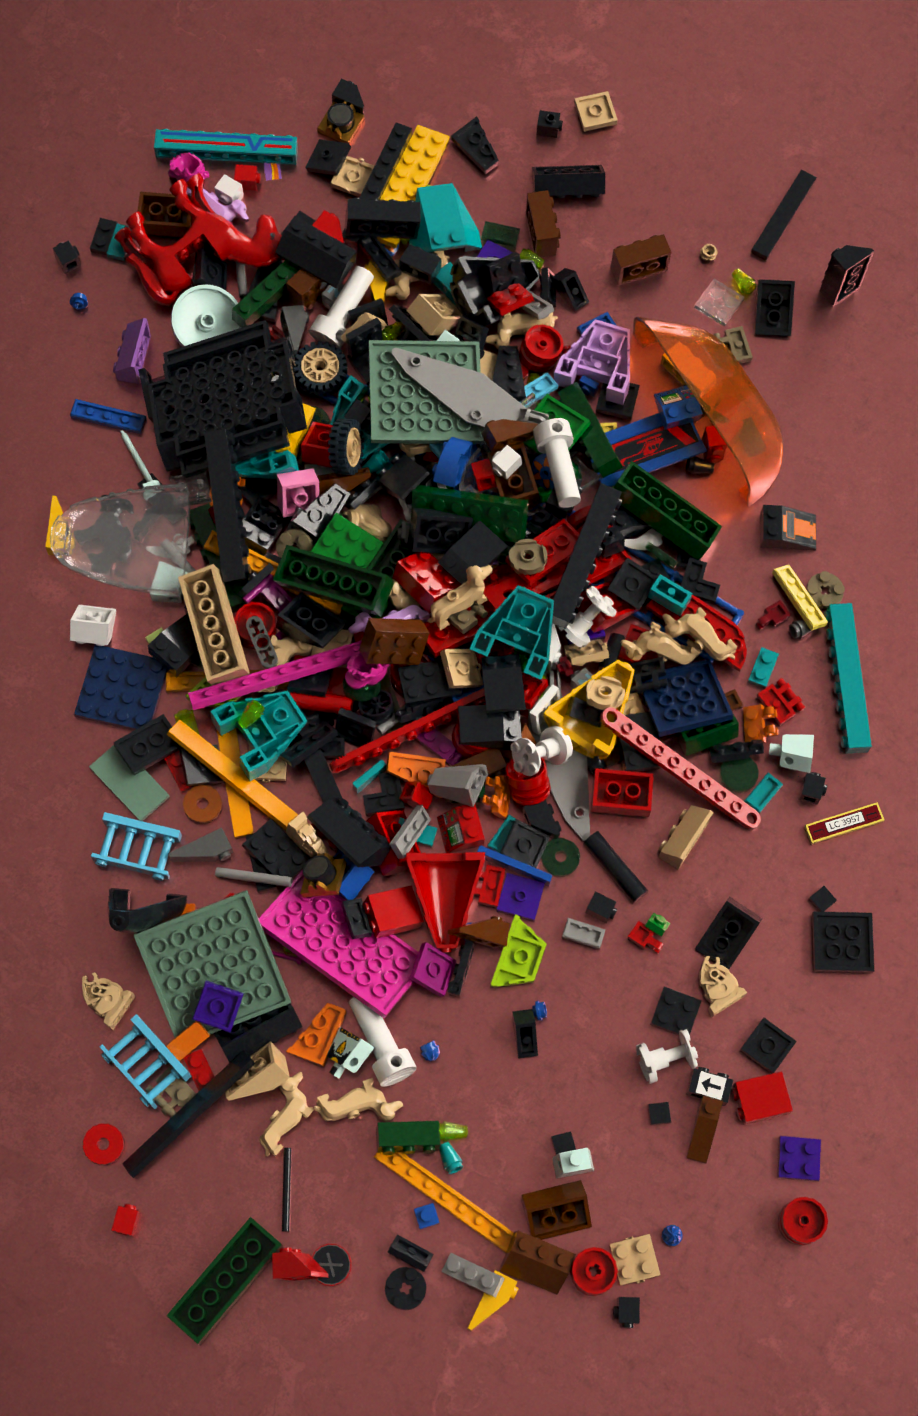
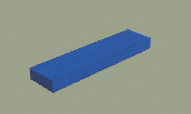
M75 399L70 413V417L137 434H142L147 419L145 415Z
M479 846L477 852H485L486 861L529 879L543 882L546 886L550 885L552 880L551 874L484 846Z

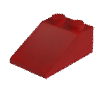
M611 581L594 587L600 592V595L603 597L608 596L613 601L612 607L617 613L614 617H611L600 611L592 620L593 625L590 628L593 633L604 630L639 611L606 590ZM583 591L580 595L583 597L580 607H577L578 612L584 613L592 604L586 591Z

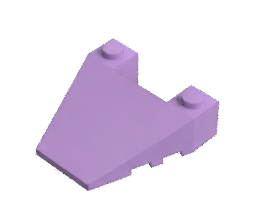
M595 319L581 334L579 340L571 345L568 352L560 357L554 372L555 382L559 386L566 388L574 383L577 375H584L592 380L608 384L606 400L623 405L630 384V329Z

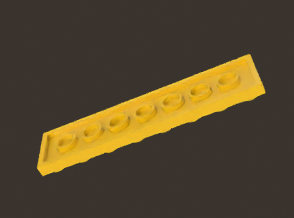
M417 125L380 200L415 201L417 188L428 186L450 141V136ZM376 237L380 243L393 248H397L401 238Z

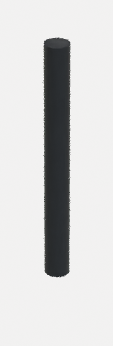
M284 1148L282 1232H290L292 1148Z

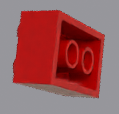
M416 552L397 561L393 578L429 614L431 613V605L446 596L449 591L455 590L462 585L438 563V560L431 553Z
M595 768L591 812L649 817L652 807L654 773Z

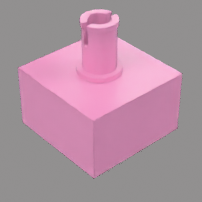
M314 469L277 474L278 507L283 518L293 516L296 508L304 509L319 496V480Z

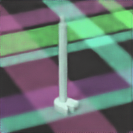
M121 430L120 433L122 434L123 441L147 483L142 484L144 496L148 497L159 492L162 487L158 480L152 479L127 433Z

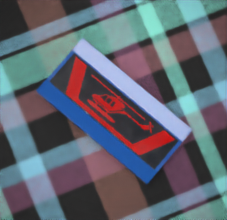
M657 413L605 433L623 467L605 478L598 472L597 477L600 483L613 487L631 461L648 473L707 452V449L693 422L664 430L660 414Z

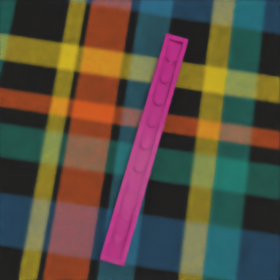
M361 641L189 692L188 695L193 710L347 664L352 656H356V654L361 655L359 651Z

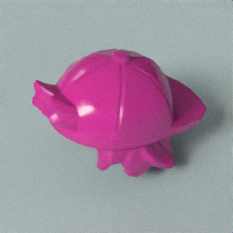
M190 152L177 155L176 158L173 157L170 160L169 177L176 178L177 180L184 179L187 182L192 176L200 173L204 180L209 178V172L205 171L204 164L199 157L194 154L191 155Z
M356 654L347 663L346 668L348 671L346 672L345 680L353 689H359L365 685L373 686L385 677L387 667L390 664H366L362 655Z

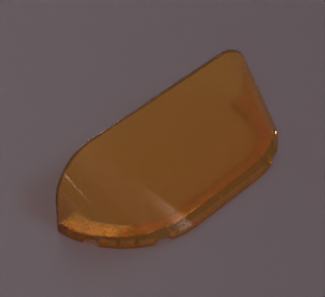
M635 317L633 335L641 347L644 348L657 342L660 344L735 456L747 481V484L739 489V494L749 507L766 493L780 470L783 457V441L776 417L733 353L720 339L708 331L693 325Z

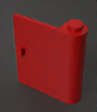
M295 655L294 661L308 656ZM335 667L326 697L289 693L300 709L338 714L340 708L353 712L357 689L351 688L345 680L348 669Z

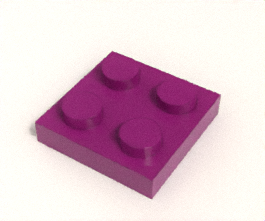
M427 942L422 943L409 979L439 997L445 996L457 960Z

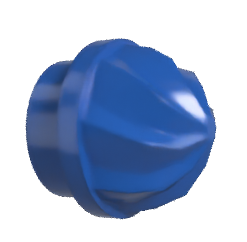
M434 1040L420 1047L422 1051L420 1054L426 1060L434 1061L440 1054L439 1044L436 1045Z
M669 1225L664 1228L662 1239L665 1244L676 1246L681 1242L683 1234L679 1227Z

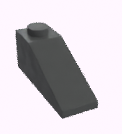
M303 305L282 307L280 315L284 336L289 335L291 337L294 359L296 354H298L306 323H309V315L305 312Z
M220 828L168 854L172 862H211L228 859L231 856L230 854L233 853V849L223 829Z

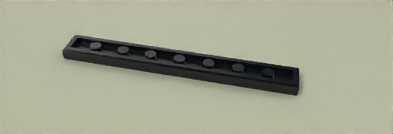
M244 1050L122 1163L133 1178L255 1065V1062Z

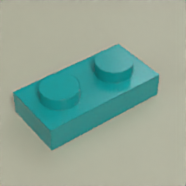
M761 647L748 683L765 689L779 654Z

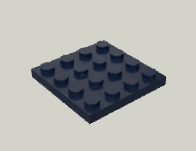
M95 644L74 716L131 730L140 728L154 719L167 669L153 657L106 646H97Z
M710 659L665 669L666 676L659 677V680L666 678L668 686L661 687L660 690H646L642 693L659 737L733 719V712ZM652 679L644 680V681H642V683L651 682V681H653V680H652Z

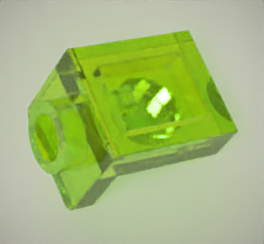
M183 709L174 714L176 723L181 720L199 734L193 710Z

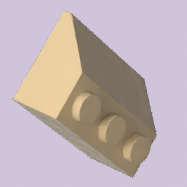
M693 805L688 810L684 809L679 817L681 822L678 826L674 824L669 832L671 837L668 841L664 840L658 849L661 851L659 858L679 869L708 825L714 812Z

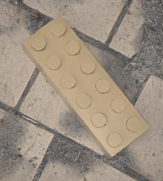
M212 564L179 576V583L207 682L213 686L249 675L250 672L222 580L221 571Z

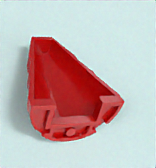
M485 852L406 853V863L416 887V893L425 914L423 917L435 948H440L442 952H452L451 948H457L460 937L448 934V930L466 925L469 916L467 913L475 895V888L485 862Z

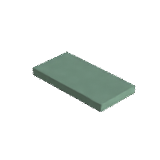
M114 745L89 766L91 771L139 821L145 820L170 798V795L146 770L134 776Z

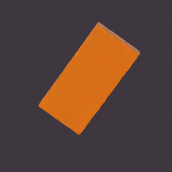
M194 1021L167 1043L166 1047L180 1061L206 1040L210 1033L200 1022Z

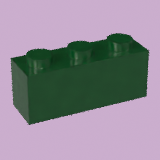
M733 714L732 720L678 732V744L686 756L737 738L739 722Z
M439 1121L378 1122L376 1127L377 1153L382 1152L383 1155H392L395 1152L414 1154L415 1151H423L425 1154L435 1153L440 1147Z

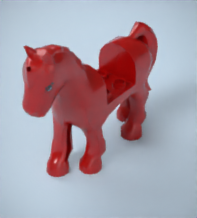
M198 173L187 182L184 179L178 180L169 189L172 195L176 197L175 205L194 219L192 226L176 243L165 247L154 243L146 234L143 226L145 218L140 211L129 216L126 220V224L129 227L119 230L114 238L121 244L124 252L129 254L126 262L136 268L142 285L152 300L162 306L169 307L176 301L180 291L193 284L192 279L180 262L184 263L189 260L190 255L195 251L197 252L198 249L204 248L206 243H208L221 261L228 259L253 267H268L272 263L285 260L275 254L282 235L278 233L274 219L269 215H260L256 221V231L252 238L239 232L230 221L216 214L209 206L203 194L205 180ZM187 187L191 190L190 200L186 192ZM132 238L137 241V243L139 244V248L133 242Z

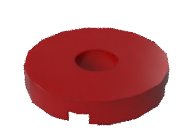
M110 1124L93 1126L86 1132L83 1139L85 1155L91 1162L98 1165H107L115 1162L124 1150L122 1133ZM101 1139L109 1141V1146L105 1150L98 1148V1143Z

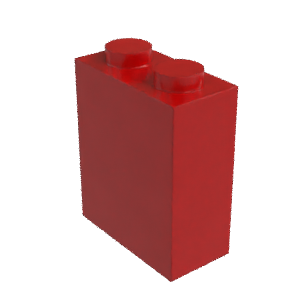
M412 885L368 895L363 902V907L368 915L375 939L418 929L424 922Z
M782 1071L738 1081L733 1084L731 1094L733 1100H737L739 1107L736 1109L739 1120H742L743 1125L793 1112Z

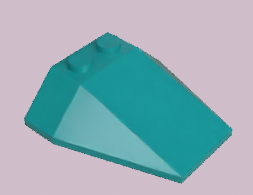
M453 183L417 188L415 202H420L421 222L417 239H409L410 245L418 246L428 253L463 247L464 252L482 249L479 230Z

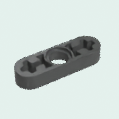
M257 616L250 617L246 622V628L262 666L265 669L277 666L278 657L262 619ZM254 621L257 624L260 623V625H258L260 634L258 635L256 634L254 628H250L252 626V622ZM260 638H265L268 644L266 647L260 648L257 646V641ZM268 651L270 657L275 658L272 660V664L269 665L268 662L264 663V661H266L267 658L265 656V653H262L260 655L261 652Z

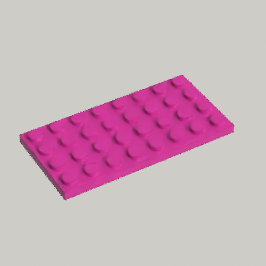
M302 870L293 880L292 886L287 887L259 918L263 931L382 1018H385L414 983L409 978L418 951L394 934L375 939L374 933H372L369 937L352 939L341 906L342 902L346 900L339 895L303 898L300 894L304 881Z

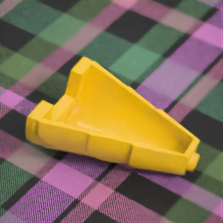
M617 660L592 675L591 679L548 707L544 712L546 724L548 727H561L564 735L570 737L573 750L590 758L599 756L600 760L606 759L614 749L617 735L602 724L601 727H595L567 716L566 712L571 697L587 701L586 688L588 683L592 679L596 681L601 679L602 676H608L620 681L621 687L625 689L624 701L616 708L623 714L625 704L629 698L634 669L627 662ZM607 713V720L614 722L613 714Z

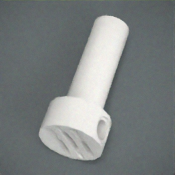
M355 266L327 315L319 314L310 327L309 334L316 341H322V344L329 342L330 346L334 344L337 349L342 347L344 342L341 336L345 333V326L349 321L348 311L358 306L374 279L373 274L361 266Z
M562 418L543 421L533 429L537 450L541 453H546L559 506L563 508L573 507L580 503L581 498L568 450L574 440L570 423Z
M353 997L349 1001V1005L368 1043L375 1047L373 1053L377 1061L372 1065V1069L380 1086H390L409 1077L415 1072L417 1067L408 1049H398L384 1019Z

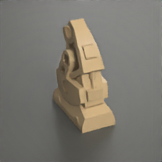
M301 812L288 823L286 834L306 854L311 857L317 856L318 853L320 855L328 854L323 841L316 835L314 827L307 823V817L304 812Z
M706 956L699 972V985L704 989L706 1000L712 1004L708 1011L711 1017L745 997L747 992L744 988L738 987V982L734 975L725 966L720 965L719 957H715V964H710V956Z
M95 972L92 973L94 976L92 982L87 981L88 977L86 975L83 976L82 995L89 1007L96 1011L97 1015L105 1018V1025L114 1030L136 996L131 991H124L120 985L111 982L109 979H99Z

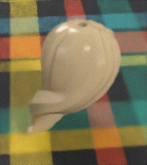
M360 504L355 510L349 509L343 512V514L348 516L349 521L385 543L392 532L391 525L382 518L381 509L377 505Z

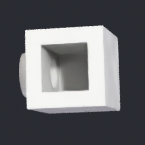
M225 174L214 187L215 195L224 204H231L234 200L241 201L244 195L242 184Z
M507 445L501 452L498 451L494 454L492 458L493 471L499 477L503 476L507 480L522 465L521 456Z

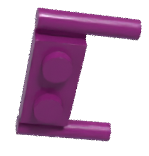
M271 574L267 575L242 598L248 604L261 592V595L277 614L292 599L273 580L274 577ZM279 631L275 636L278 640H281L286 635Z
M436 729L428 733L423 732L415 738L440 759H446V763L449 766L459 763L464 757L456 750L452 741Z

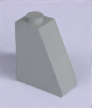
M484 764L435 768L433 774H430L427 780L430 793L474 807L488 776L487 767Z

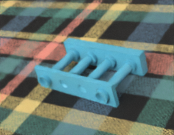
M104 812L102 820L107 827L100 854H91L95 864L102 867L110 865L151 875L153 879L163 881V879L169 880V872L164 869L171 845L174 842L180 843L182 834L180 830ZM120 828L125 830L126 836L119 859L108 857L114 832ZM136 833L144 834L145 840L138 863L126 861L133 836ZM155 837L161 838L164 841L157 868L145 866L152 841Z
M136 1014L130 1019L134 1024L132 1030L109 1050L102 1044L100 1046L103 1051L101 1056L108 1064L112 1061L142 1095L139 1099L145 1106L151 1105L155 1110L157 1105L153 1099L176 1078L182 1077L186 1082L192 1076ZM143 1034L147 1039L144 1041L145 1044L121 1065L114 1056L136 1036ZM156 1049L160 1053L158 1058L133 1079L127 1070L148 1051ZM169 1063L173 1067L170 1070L171 1073L146 1094L139 1085L163 1064Z

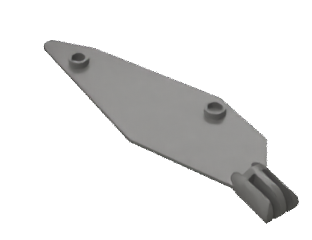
M392 349L393 357L408 376L467 423L484 428L485 424L491 420L507 419L540 424L549 418V414L523 406L483 373L403 349Z
M546 671L542 677L543 679H546ZM549 671V687L545 689L540 699L554 685L553 671ZM556 671V687L559 688L561 699L563 698L561 694V675ZM528 710L529 730L538 743L541 733L548 728V725L543 721L540 725L541 733L539 735L532 731L530 711ZM573 750L572 756L563 764L554 765L548 760H545L551 792L565 821L585 841L590 837L587 756ZM581 811L583 815L578 816L576 812Z

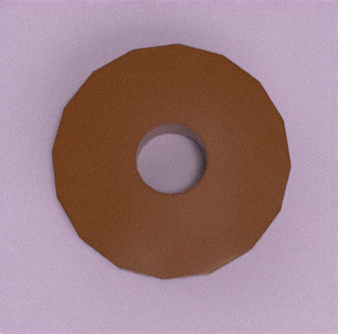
M198 785L186 793L183 807L185 814L190 820L205 824L212 822L219 816L222 800L220 794L213 787ZM201 800L208 802V806L204 809H200L197 806Z

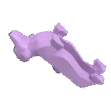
M187 187V195H191V190ZM203 188L204 197L216 214L221 215L230 222L234 218H239L244 222L249 221L246 214V205L242 201L234 200L231 204L224 206L218 202L219 198L213 192L209 194Z
M411 605L399 611L393 610L388 616L383 618L422 620L423 623H426L430 618V614L417 605ZM366 612L359 613L355 617V623L349 627V632L352 634L364 632L368 618H371Z

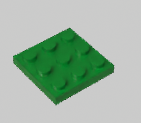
M546 394L534 409L535 411L549 414L548 420L562 418L570 423L574 440L568 450L572 448L591 424L589 419L549 394ZM535 439L522 442L524 446L538 455L542 454L537 450Z
M335 513L311 552L367 569L384 543L340 514Z

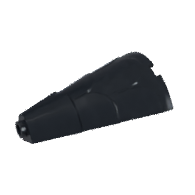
M459 257L454 262L450 273L453 275L450 289L458 310L462 315L484 326L497 322L501 315L487 301V298L491 296L486 265L500 258ZM520 259L525 283L524 288L529 291L539 280L541 274L533 260Z
M111 888L109 889L107 908L109 924L112 929L119 932L137 933L145 931L155 925L181 916L186 907L188 895L167 894L166 901L134 910L130 909L131 890Z

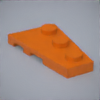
M388 752L386 772L401 780L418 781L428 787L427 780L429 775L433 774L435 768L445 767L446 759Z
M327 1003L312 1020L310 1026L299 1035L298 1040L286 1052L324 1067L328 1058L327 1053L342 1025L347 1010Z

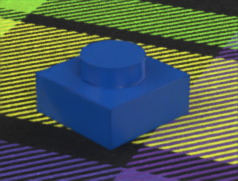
M583 375L579 381V386L585 395L594 397L598 392L599 383Z
M434 1203L414 1209L420 1230L440 1224Z

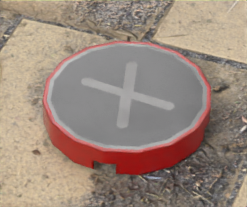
M326 1244L320 1246L312 1256L328 1273L329 1277L316 1279L317 1282L324 1286H335L348 1278L351 1272V1259L343 1247L337 1244Z

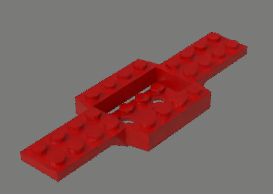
M625 550L606 558L600 555L599 559L595 558L594 563L597 565L593 574L588 575L587 580H590L589 584L617 572L625 558L631 560L632 558ZM568 561L544 576L547 578L545 582L537 581L531 586L516 574L508 564L492 569L490 575L483 580L485 585L483 594L486 596L487 601L481 605L488 612L485 618L477 616L478 624L465 634H462L449 621L450 625L442 630L438 628L436 622H426L424 625L429 631L426 646L436 658L441 655L440 652L444 649H455L474 640L479 628L506 599L503 596L505 592H512L518 585L540 595H544V593L553 589L555 590L558 588ZM556 591L546 595L545 597H548L553 600Z

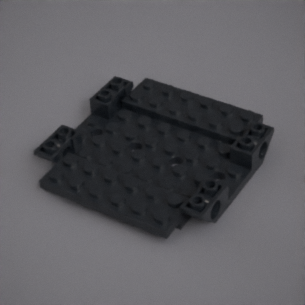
M266 320L164 352V375L152 379L148 384L156 444L167 472L181 468V474L184 479L209 471L204 432L227 429L231 434L233 433L235 438L233 451L237 455V462L288 447L290 446L288 432L291 434L307 429L302 398L296 389L293 368L296 367L291 337L288 335L271 341L269 326ZM279 375L276 381H271L274 376ZM244 386L241 392H236L239 387ZM209 397L206 403H202L204 398ZM175 408L173 413L167 414L170 409Z

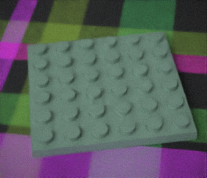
M369 340L371 443L443 444L448 442L451 437L473 442V444H483L484 440L481 435L483 427L465 422L408 376L392 355V349L399 348L481 373L479 342Z
M247 890L133 935L174 1037L195 1021L192 1018L206 980L244 993L233 1025L292 1002ZM201 1023L210 1034L221 1030Z

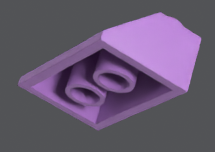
M146 318L128 323L126 330L122 332L123 343L122 346L118 347V362H115L113 366V373L116 374L118 381L139 384L140 376L138 369L143 368L151 338Z

